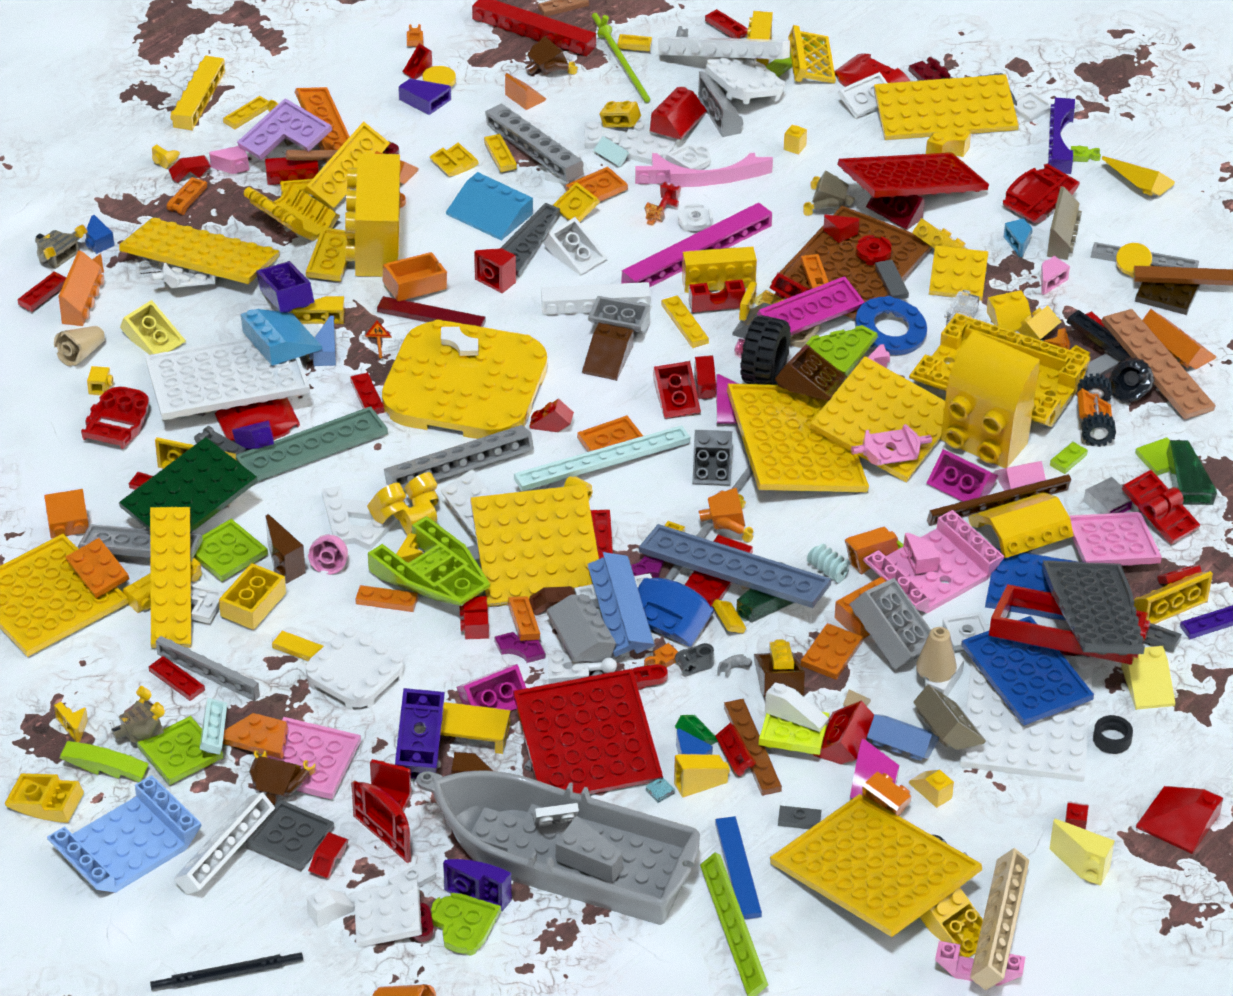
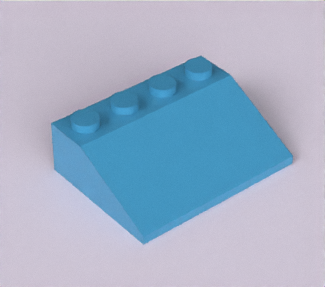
M477 172L465 182L447 209L446 215L502 241L533 215V197Z
M251 309L240 314L243 333L271 366L322 350L321 344L293 313Z

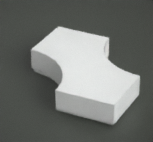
M441 327L442 345L454 347L460 356L478 355V338L464 335L459 327Z

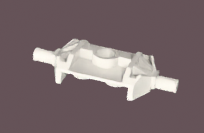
M164 263L162 272L150 274L152 281L162 280L171 288L215 285V278L217 277L187 268L174 267L170 269L167 263Z

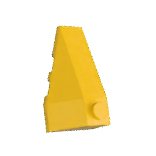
M1102 156L1103 161L1138 188L1142 189V193L1152 197L1155 194L1160 196L1175 183V181L1159 171Z

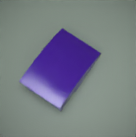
M446 859L443 862L445 891L464 894L478 900L501 906V912L512 901L511 872L491 864L472 860Z

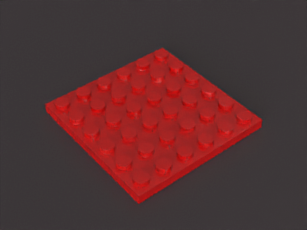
M633 668L513 691L535 780L564 790L567 789L569 783H573V792L582 795L584 787L588 788L589 794H595L663 780V773Z

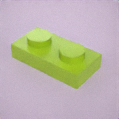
M1072 441L1050 460V466L1066 474L1087 456L1088 450Z

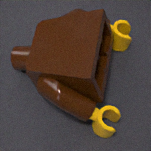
M546 36L538 43L533 44L527 54L531 63L525 69L530 75L537 70L543 75H548L558 70L567 71L569 74L577 73L578 67L575 66V62L571 61L568 64L563 52Z
M256 750L254 751L255 759L252 762L249 773L253 785L256 786V790L266 792L265 796L275 806L278 795L289 797L290 794H293L305 782L309 775L315 773L316 764L314 763L312 767H308V760H305L301 769L300 765L268 758L266 751H264L263 755L259 756Z

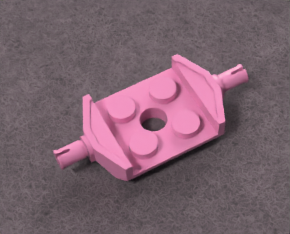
M906 424L903 425L902 430L870 434L869 430H866L863 444L852 446L851 452L852 454L863 453L874 465L915 460L918 458L921 444L932 443L931 435L920 437ZM886 447H891L894 451H890Z

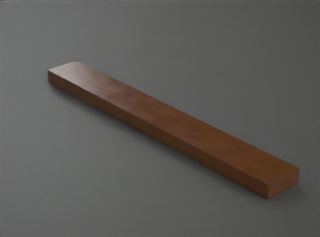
M1067 474L932 509L929 511L926 521L929 526L937 524L940 516L951 510L963 518L1036 494L1047 493L1051 495L1067 491L1072 479Z

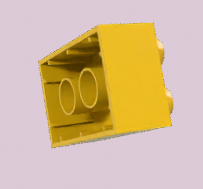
M358 154L357 168H347V189L356 190H346L345 234L346 239L355 240H346L345 261L355 262V276L383 277V264L397 261L399 256L400 154Z

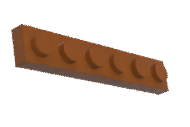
M744 698L724 702V710L730 723L736 727L750 755L756 761V764L750 770L761 795L782 792V785L765 746L759 745L760 735Z

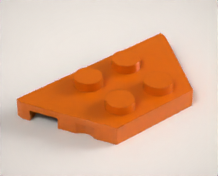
M252 713L224 730L222 744L252 752L257 750L260 754L266 751L268 756L282 759L288 725L286 721Z

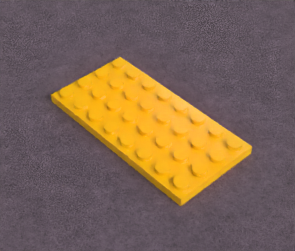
M1006 74L874 84L873 89L884 140L931 137L934 133L957 128L971 131V134L1013 131L1019 128Z
M151 218L119 244V251L245 284H250L257 277L256 270L269 267L279 258V250H275L272 247H263L254 242L248 243L238 238H228L222 234H213L207 230L193 229L191 226H182L175 222L162 221L159 218Z

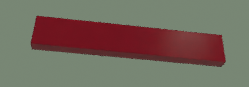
M385 296L382 297L377 306V312L424 322H432L439 319L483 327L486 322L485 316L405 300L397 301L395 298Z

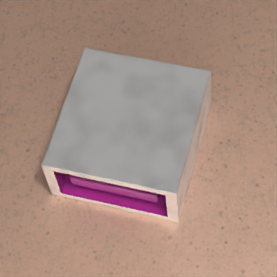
M1113 477L1085 489L1084 502L1097 514L1127 513L1134 509V503L1122 490L1123 486Z

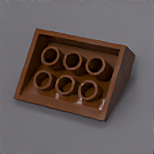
M805 344L774 380L777 381L781 388L787 389L790 392L829 401L847 379V376Z

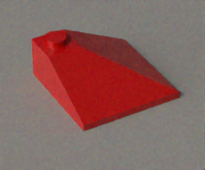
M1164 786L1138 821L1136 828L1193 854L1219 817L1223 797L1205 789Z

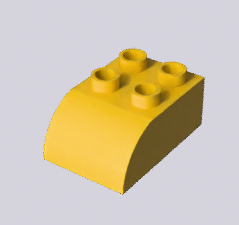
M972 331L960 349L948 379L940 440L946 442L952 448H960L976 455L986 463H994L1000 467L1008 468L1028 444L1040 359Z

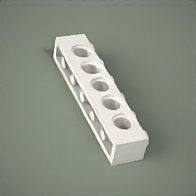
M263 792L249 796L173 878L186 895L200 891L275 809Z

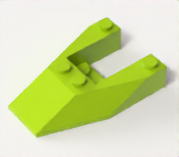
M427 516L412 525V533L417 534V543L425 553L411 562L407 563L383 544L367 553L368 569L378 578L437 601L461 606L490 587L488 579L466 545Z

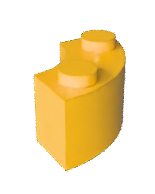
M957 128L934 133L927 140L926 154L952 152L956 156L964 157L970 148L971 131Z

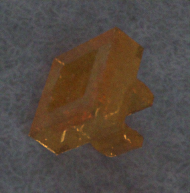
M647 202L644 207L646 212L645 218L648 220L647 224L654 226L656 221L663 222L665 219L663 207Z

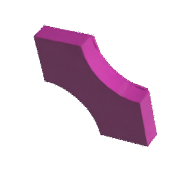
M644 556L640 562L631 565L634 576L650 573L651 577L659 578L664 560Z
M514 632L494 637V642L501 655H517L523 658L526 663L546 658V653L539 640L520 641V638Z

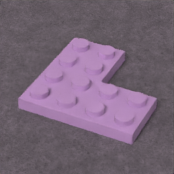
M285 98L239 139L237 143L239 147L262 160L285 138L309 152L333 129L330 124Z

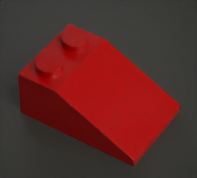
M690 361L654 366L653 380L664 419L701 413Z

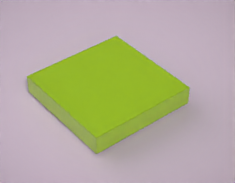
M1168 437L1143 445L1135 450V454L1156 475L1188 465V459Z

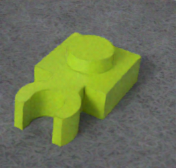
M1081 145L1071 146L1070 150H1073V162H1088L1089 159L1100 161V148L1088 149V146Z

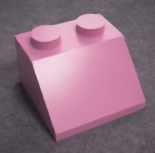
M1042 461L994 471V474L998 475L997 479L1004 491L1046 480Z

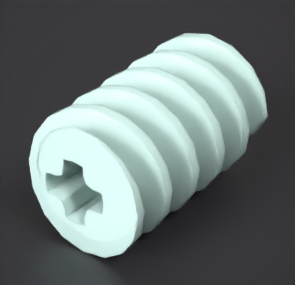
M826 544L813 547L807 555L808 563H812L814 567L823 571L837 583H840L846 577L850 561L844 560L842 555L838 556L836 551L832 552V549L830 547L827 548Z

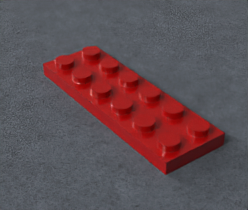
M717 535L714 539V542L751 554L753 553V546L721 535ZM694 570L685 585L703 596L711 607L715 600L723 599L732 582Z

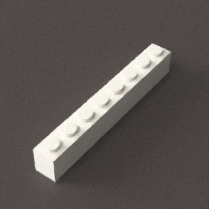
M665 36L658 38V55L785 59L790 57V40Z

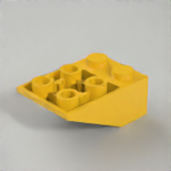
M959 887L921 915L920 919L940 941L959 944V956L969 958L976 953L983 919Z

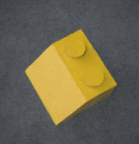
M1022 290L988 297L986 313L992 323L998 327L1017 332L1023 326L1021 322L1028 316L1032 318L1028 300Z

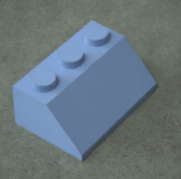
M879 714L874 715L867 738L872 739V744L881 747L884 744L892 746V751L901 754L903 751L911 753V758L920 761L922 757H930L939 741V737L931 731Z

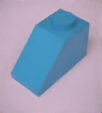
M1024 218L1005 223L1003 237L1018 257H1023L1030 243L1031 234L1033 233L1032 227Z

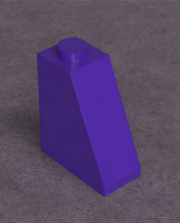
M408 79L398 86L399 100L427 115H431L451 101V86Z

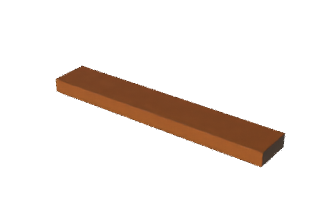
M1134 265L1133 269L1134 282L1233 286V269Z

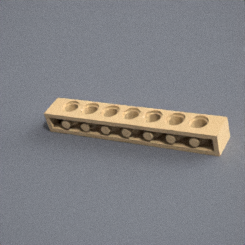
M1015 848L996 861L970 978L984 990H988L1004 979L1030 861Z

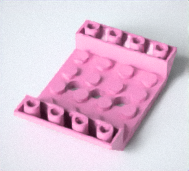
M951 510L938 518L935 530L921 537L934 543L936 550L940 551L941 562H939L936 572L915 574L903 547L887 556L878 550L865 557L864 562L886 581L895 578L916 609L929 613L986 581L1004 559V555L956 512Z

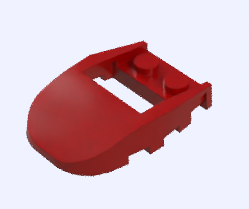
M119 386L105 391L99 397L100 401L92 405L90 408L91 413L85 420L86 429L81 430L83 440L89 438L120 445V448L124 449L139 434L148 413L149 398L141 390ZM107 419L133 426L125 428L103 423L100 420Z

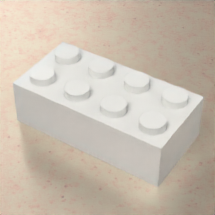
M471 469L442 488L441 492L449 506L476 540L470 497L492 494L474 470Z

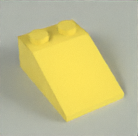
M153 300L123 317L120 328L127 337L149 355L172 351L186 342Z
M1163 646L1145 647L1144 654H1139L1138 658H1134L1132 665L1121 663L1135 710L1175 706L1170 669Z
M1054 819L1049 850L1081 879L1101 886L1110 870L1115 840Z

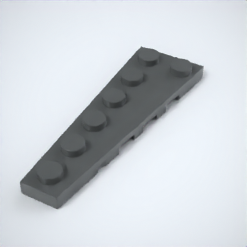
M544 203L501 247L516 255V276L519 277L551 229L560 215V208Z

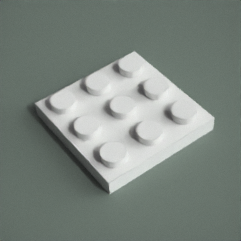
M637 122L634 127L629 128L618 146L629 152L626 159L652 165V153H658L666 160V154L673 151L680 140L651 132L650 125Z
M417 879L354 892L356 943L358 948L422 935L420 894Z

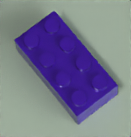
M291 261L256 270L260 291L280 313L290 312L297 307L304 308L315 302L311 282Z

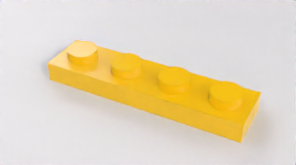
M678 295L661 300V306L692 348L709 344V337Z

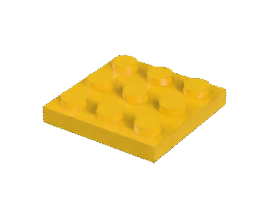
M935 245L929 295L982 301L988 251Z

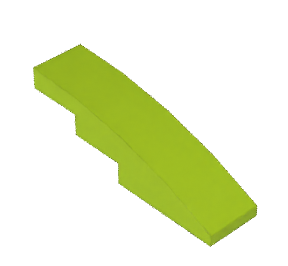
M67 741L59 757L98 775L99 771H102L119 779L120 775H123L136 782H141L149 764L108 748Z

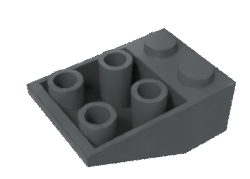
M695 430L692 484L730 486L733 431Z

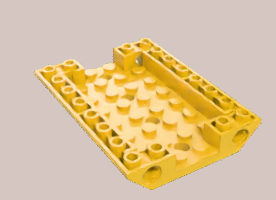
M956 313L941 332L940 345L933 355L925 354L909 375V378L916 382L947 391L948 379L956 357L972 331H975L1040 359L1031 421L1052 427L1077 392V385L1080 383L1079 380L1081 378L1084 379L1091 357Z

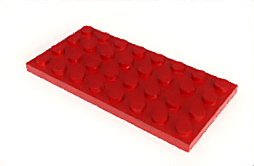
M952 152L839 158L837 163L843 172L847 173L852 180L856 181L873 198L887 196L908 197L909 195L922 196L924 194L937 195L938 193L951 194L952 192L966 193L967 191L980 192L988 190L989 187L988 182Z

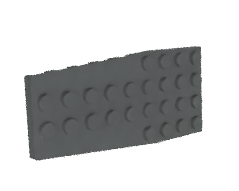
M1043 560L1042 569L1051 593L1083 652H1094L1102 655L1107 653H1117L1119 655L1144 654L1145 645H1143V636L1140 635L1141 628L1138 626L1139 619L1136 617L1137 611L1136 607H1134L1132 590L1121 564Z

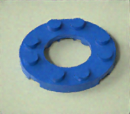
M891 296L877 297L866 301L860 306L856 314L855 327L863 325L878 334V338L870 347L874 348V346L878 347L884 344L886 352L889 351L891 355H903L917 350L922 345L927 334L926 320L918 308L906 301ZM892 313L896 317H902L907 322L909 329L904 335L889 336L878 330L874 319L879 314Z

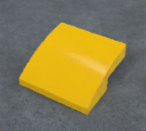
M459 142L448 150L442 147L430 156V159L448 176L461 174L479 164L478 160Z

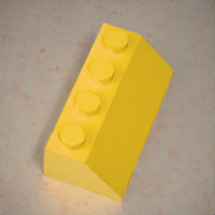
M156 437L155 446L158 468H165L194 445ZM226 452L236 460V454Z
M1211 571L1195 573L1158 590H1153L1146 595L1135 598L1134 607L1138 611L1148 612L1147 620H1150L1152 624H1157L1206 603L1209 598L1213 573Z

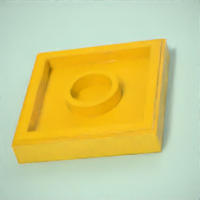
M576 182L553 206L560 208V214L568 221L576 217L580 222L600 201Z

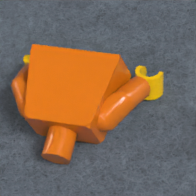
M737 488L719 491L708 498V509L698 511L701 522L712 519L715 529H727L739 535L742 534L741 537L745 542H751L754 537L752 535L754 532L753 528L746 527L744 529L745 521L742 509H744L746 501L743 500L744 497L741 494H738Z

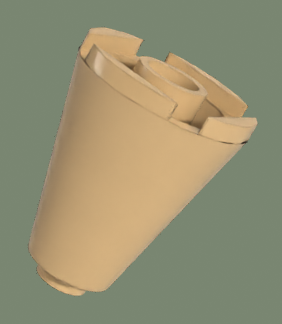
M98 326L61 331L54 337V348L57 347L58 349L56 354L62 363L67 366L78 365L104 342L105 334Z
M935 627L930 631L917 659L916 670L922 678L925 676L929 678L930 682L941 683L951 679V676L956 673L957 664L950 632L946 628Z

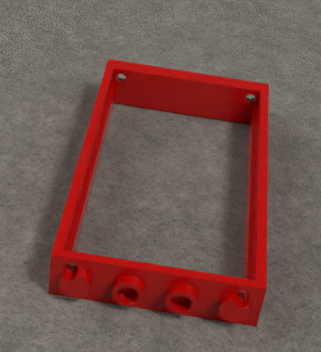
M1007 584L991 617L989 636L1132 665L1134 658L1139 657V654L1119 655L1117 653H1107L1102 655L1094 652H1083L1072 631L1006 618L1012 605L1063 615L1052 593ZM1136 610V617L1139 619L1138 626L1141 628L1140 635L1143 636V641H1145L1150 627V620H1147L1148 612Z

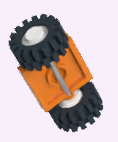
M1092 373L1089 374L1090 377L1085 375L1084 380L1081 378L1079 380L1080 383L1077 385L1079 415L1083 420L1081 423L1083 440H1086L1087 444L1091 442V446L1097 444V447H1101L1100 444L1106 446L1107 442L1111 443L1116 435L1115 420L1112 417L1111 404L1108 403V400H1111L1112 389L1108 377L1105 378L1103 374L1099 377V373L1093 376Z

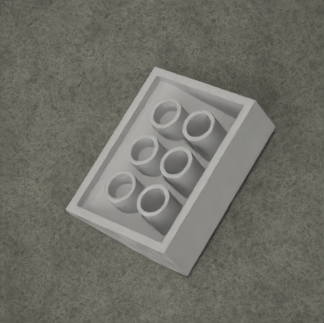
M895 578L865 591L849 604L854 614L863 623L865 630L870 633L877 647L882 650L889 664L895 670L919 657L931 629Z

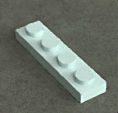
M207 698L200 741V749L207 753L220 755L226 719V702Z

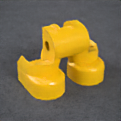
M426 472L410 480L404 487V490L400 483L390 484L374 495L367 508L374 520L381 524L393 514L400 521L408 535L412 533V525L426 516L437 523V512L434 508L439 501L435 491L438 486L431 472ZM405 492L409 499L412 500V507H408L403 502L406 498Z

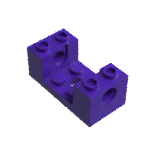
M403 688L395 765L409 768L411 770V779H416L420 773L427 771L437 774L445 692ZM420 725L426 730L424 733L418 734L414 731V728Z

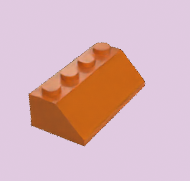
M79 250L58 296L62 324L83 326L86 319H89L90 309L94 307L95 297L99 295V287L104 283V274L101 273V266Z
M1150 309L1142 319L1173 357H1179L1181 359L1179 363L1186 368L1191 366L1194 369H1198L1217 357L1154 310Z

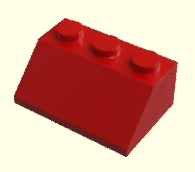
M862 700L833 711L826 728L820 755H812L841 765L855 761L858 758L861 740H866L874 718L872 711Z

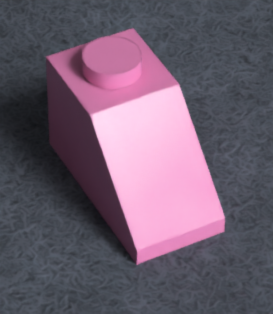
M239 146L209 152L211 168L230 174L249 171L247 153Z
M1055 256L1045 260L1041 265V293L1045 295L1066 282L1069 278L1070 266Z
M909 532L905 533L903 548L915 574L937 571L939 562H941V554L939 550H936L934 543Z

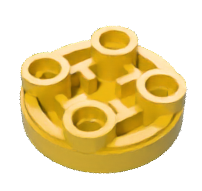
M446 66L430 67L422 75L423 81L445 84L451 87L456 83V73L453 69Z
M1127 243L1118 250L1116 255V266L1132 278H1134V265L1151 266L1152 264L1150 250L1140 243Z

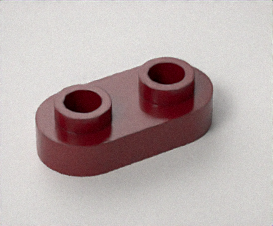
M420 903L422 935L413 937L419 942H426L433 938L435 932L430 907L425 903Z

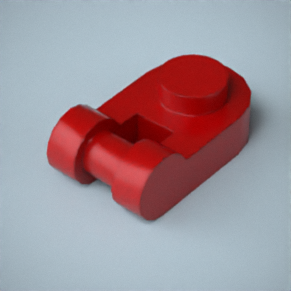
M660 664L633 668L639 690L644 689L646 686L662 684L668 679L667 668Z

